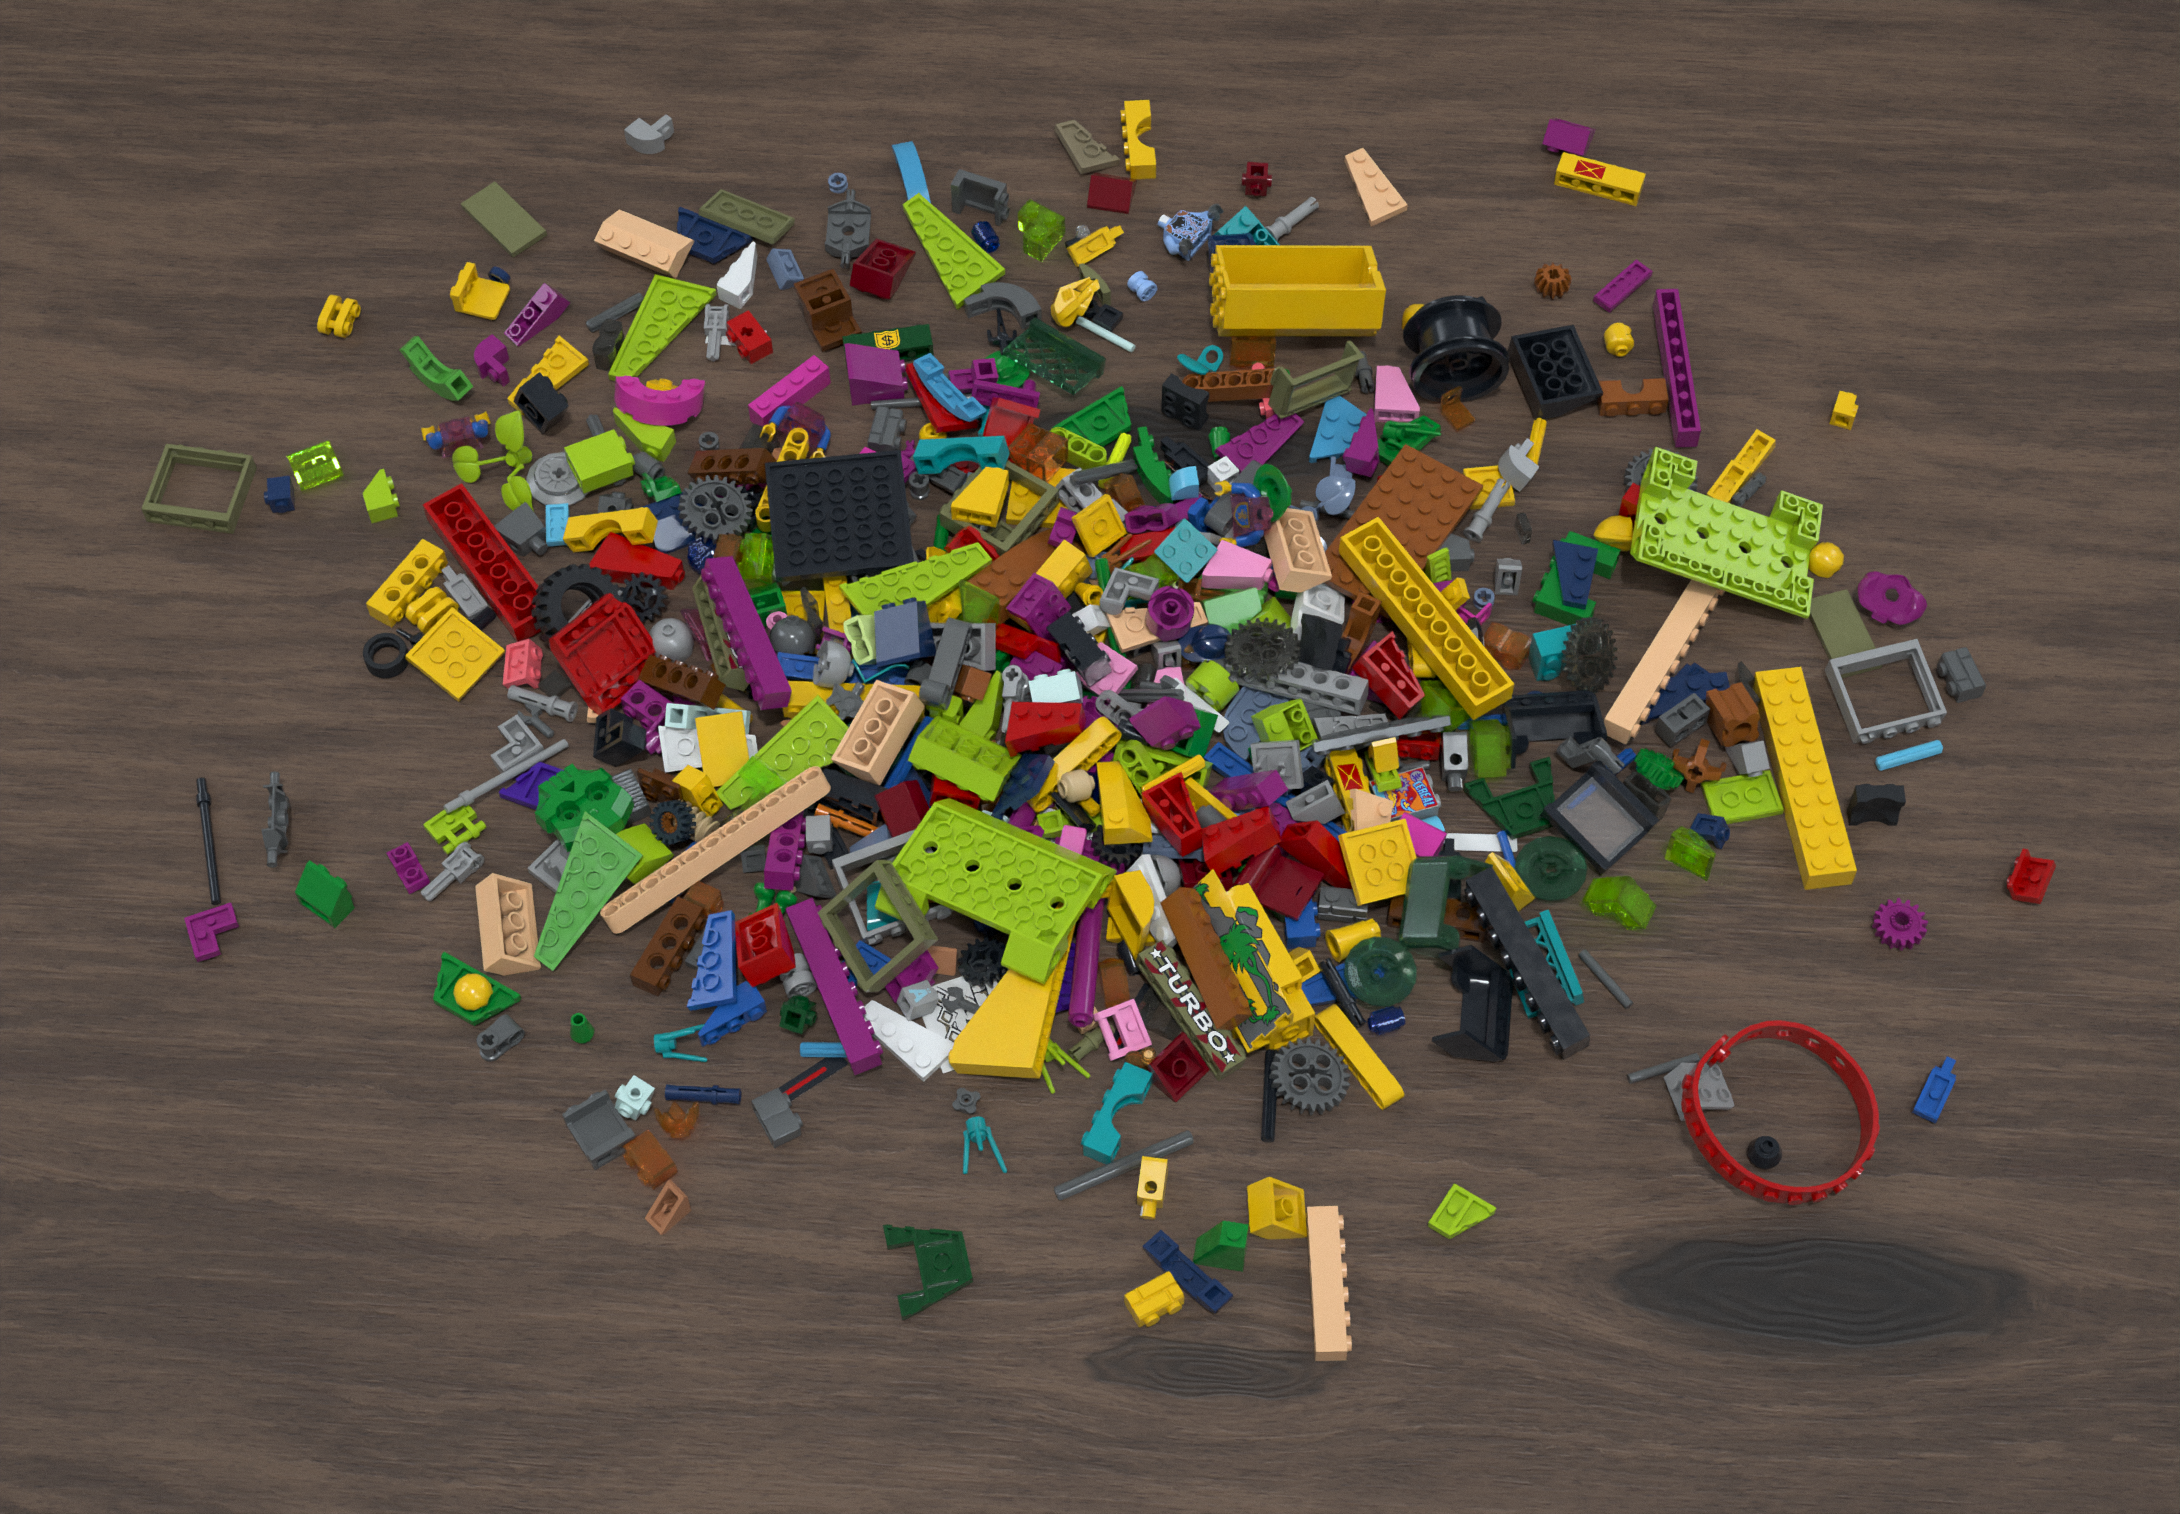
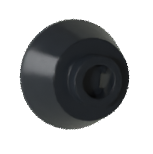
M1761 1136L1755 1138L1748 1146V1157L1759 1168L1770 1169L1777 1166L1781 1161L1782 1149L1773 1137Z

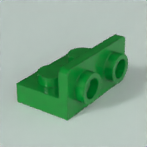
M646 472L641 474L643 480L640 481L643 492L647 493V496L652 497L656 502L682 493L679 484L671 477L662 476L653 480Z

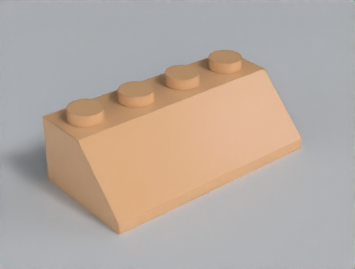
M620 209L603 221L594 239L602 249L673 279L677 278L694 243V240Z
M1287 508L1282 517L1274 523L1268 522L1264 518L1262 530H1264L1265 541L1280 590L1301 593L1332 578L1313 512Z
M876 680L831 760L859 779L880 786L923 711L924 704L914 692Z
M492 873L475 886L484 971L504 976L539 970L541 963L534 957L538 945L532 884Z

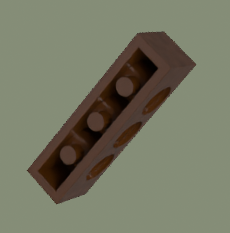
M765 448L696 451L687 474L694 479L695 483L697 478L704 482L706 475L711 480H714L715 475H718L719 481L727 477L728 484L736 481L735 485H757L758 483H767L765 463L777 462V459Z
M661 654L659 658L652 655L648 656L638 680H641L652 689L712 710L715 709L726 684L718 680L719 675L708 670L703 673L702 669L693 665L687 668L688 665L679 660H675L672 663V659Z
M1407 893L1392 897L1387 927L1480 943L1484 941L1486 928L1483 929L1477 920L1476 908H1470L1467 902H1461L1454 898H1437L1431 894L1420 895L1414 893ZM1415 908V909H1418L1419 911H1418V912H1412V911H1410L1409 909ZM1438 912L1443 914V916H1436L1433 913ZM1458 917H1465L1467 920H1460Z
M680 897L676 898L630 974L633 986L658 997L662 990L668 988L671 975L674 970L680 968L683 955L686 950L689 951L692 948L695 935L698 931H702L706 924L703 907ZM686 926L685 929L678 930L679 927ZM670 945L675 946V947L672 948V949H665L666 947H668V946H670ZM657 965H663L660 969H654Z

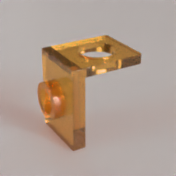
M1461 386L1443 394L1440 412L1456 431L1475 422L1473 415L1460 401ZM1456 394L1455 397H1454L1452 400H1450V401L1447 402V400L1449 399V397H1451L1452 395Z

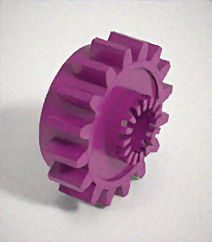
M1897 898L1895 903L1888 899L1886 905L1880 904L1878 911L1874 914V922L1872 924V928L1876 929L1874 935L1879 936L1881 943L1889 945L1891 949L1893 947L1899 948L1900 951H1903V948L1906 947L1912 949L1915 943L1920 944L1927 932L1926 926L1928 921L1923 920L1925 912L1918 913L1919 905L1910 906V900H1907L1904 904L1900 898Z

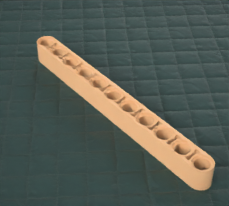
M813 766L806 769L603 906L600 914L610 930L616 934L625 931L828 794L831 786L821 768Z

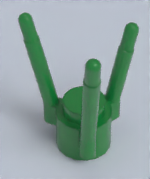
M1387 421L1383 428V437L1388 439L1387 444L1394 445L1400 449L1404 445L1397 441L1404 438L1405 432L1431 436H1441V433L1417 429L1421 427V424Z

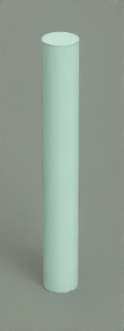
M1078 317L1076 324L1131 353L1134 351L1135 345L1084 317Z

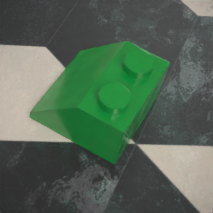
M1193 706L1201 728L1193 732L1194 734L1191 737L1175 743V747L1170 750L1189 757L1201 755L1204 758L1218 715Z

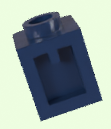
M1697 813L1689 830L1692 838L1711 840L1717 849H1722L1730 837V829L1724 817Z

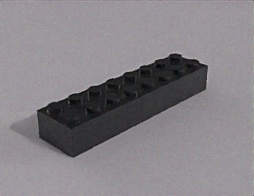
M1491 866L1466 880V889H1464L1466 893L1465 899L1470 908H1476L1477 920L1483 929H1488L1490 935L1488 938L1495 950L1499 948L1502 957L1500 959L1507 971L1512 970L1513 982L1519 992L1524 991L1525 1003L1531 1013L1536 1012L1537 1023L1542 1033H1548L1551 1042L1549 1044L1555 1055L1560 1054L1564 1060L1588 1047L1590 1043L1589 1032L1493 867Z

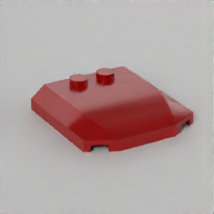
M611 593L602 596L549 638L552 653L588 707L598 715L610 708L613 709L621 702V698L639 681L638 677L648 656H655L654 653L656 652L652 637L633 608L626 602H620L614 598V595Z

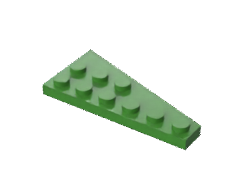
M586 811L582 817L534 954L536 959L552 971L555 970L643 856Z

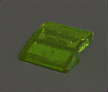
M329 440L286 455L301 491L344 476Z

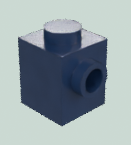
M290 476L267 478V491L264 492V500L266 505H270L272 513H285L295 510L294 486Z

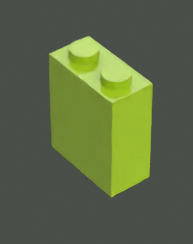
M614 429L564 447L566 461L583 494L633 475L632 466L635 465L634 458L631 453L626 452V444L623 437H618Z

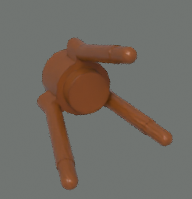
M1129 533L1109 552L1102 555L1101 558L1108 560L1110 575H1112L1115 567L1120 569L1123 566L1121 560L1144 548L1152 540L1148 539L1120 556L1117 554L1113 555L1132 537V534ZM1144 565L1131 566L1127 571L1132 572L1143 569Z

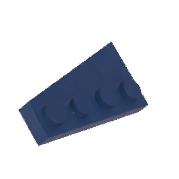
M1727 672L1670 677L1665 690L1660 689L1659 693L1661 694L1656 705H1650L1649 709L1651 711L1645 722L1641 721V725L1658 718L1693 693L1706 704V691L1713 689L1723 691L1730 687Z

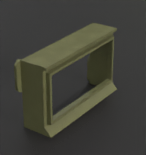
M1350 340L1346 343L1340 361L1293 379L1283 367H1276L1270 380L1271 385L1274 386L1268 405L1280 419H1283L1352 391L1350 387L1359 359L1364 358V355ZM1335 373V375L1331 377H1328L1326 379H1323L1321 381H1318L1316 383H1313L1311 385L1294 391V388H1297L1309 382L1315 381L1317 379Z

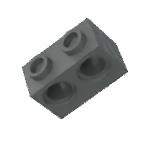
M1693 693L1659 716L1655 732L1672 747L1706 724L1710 708Z

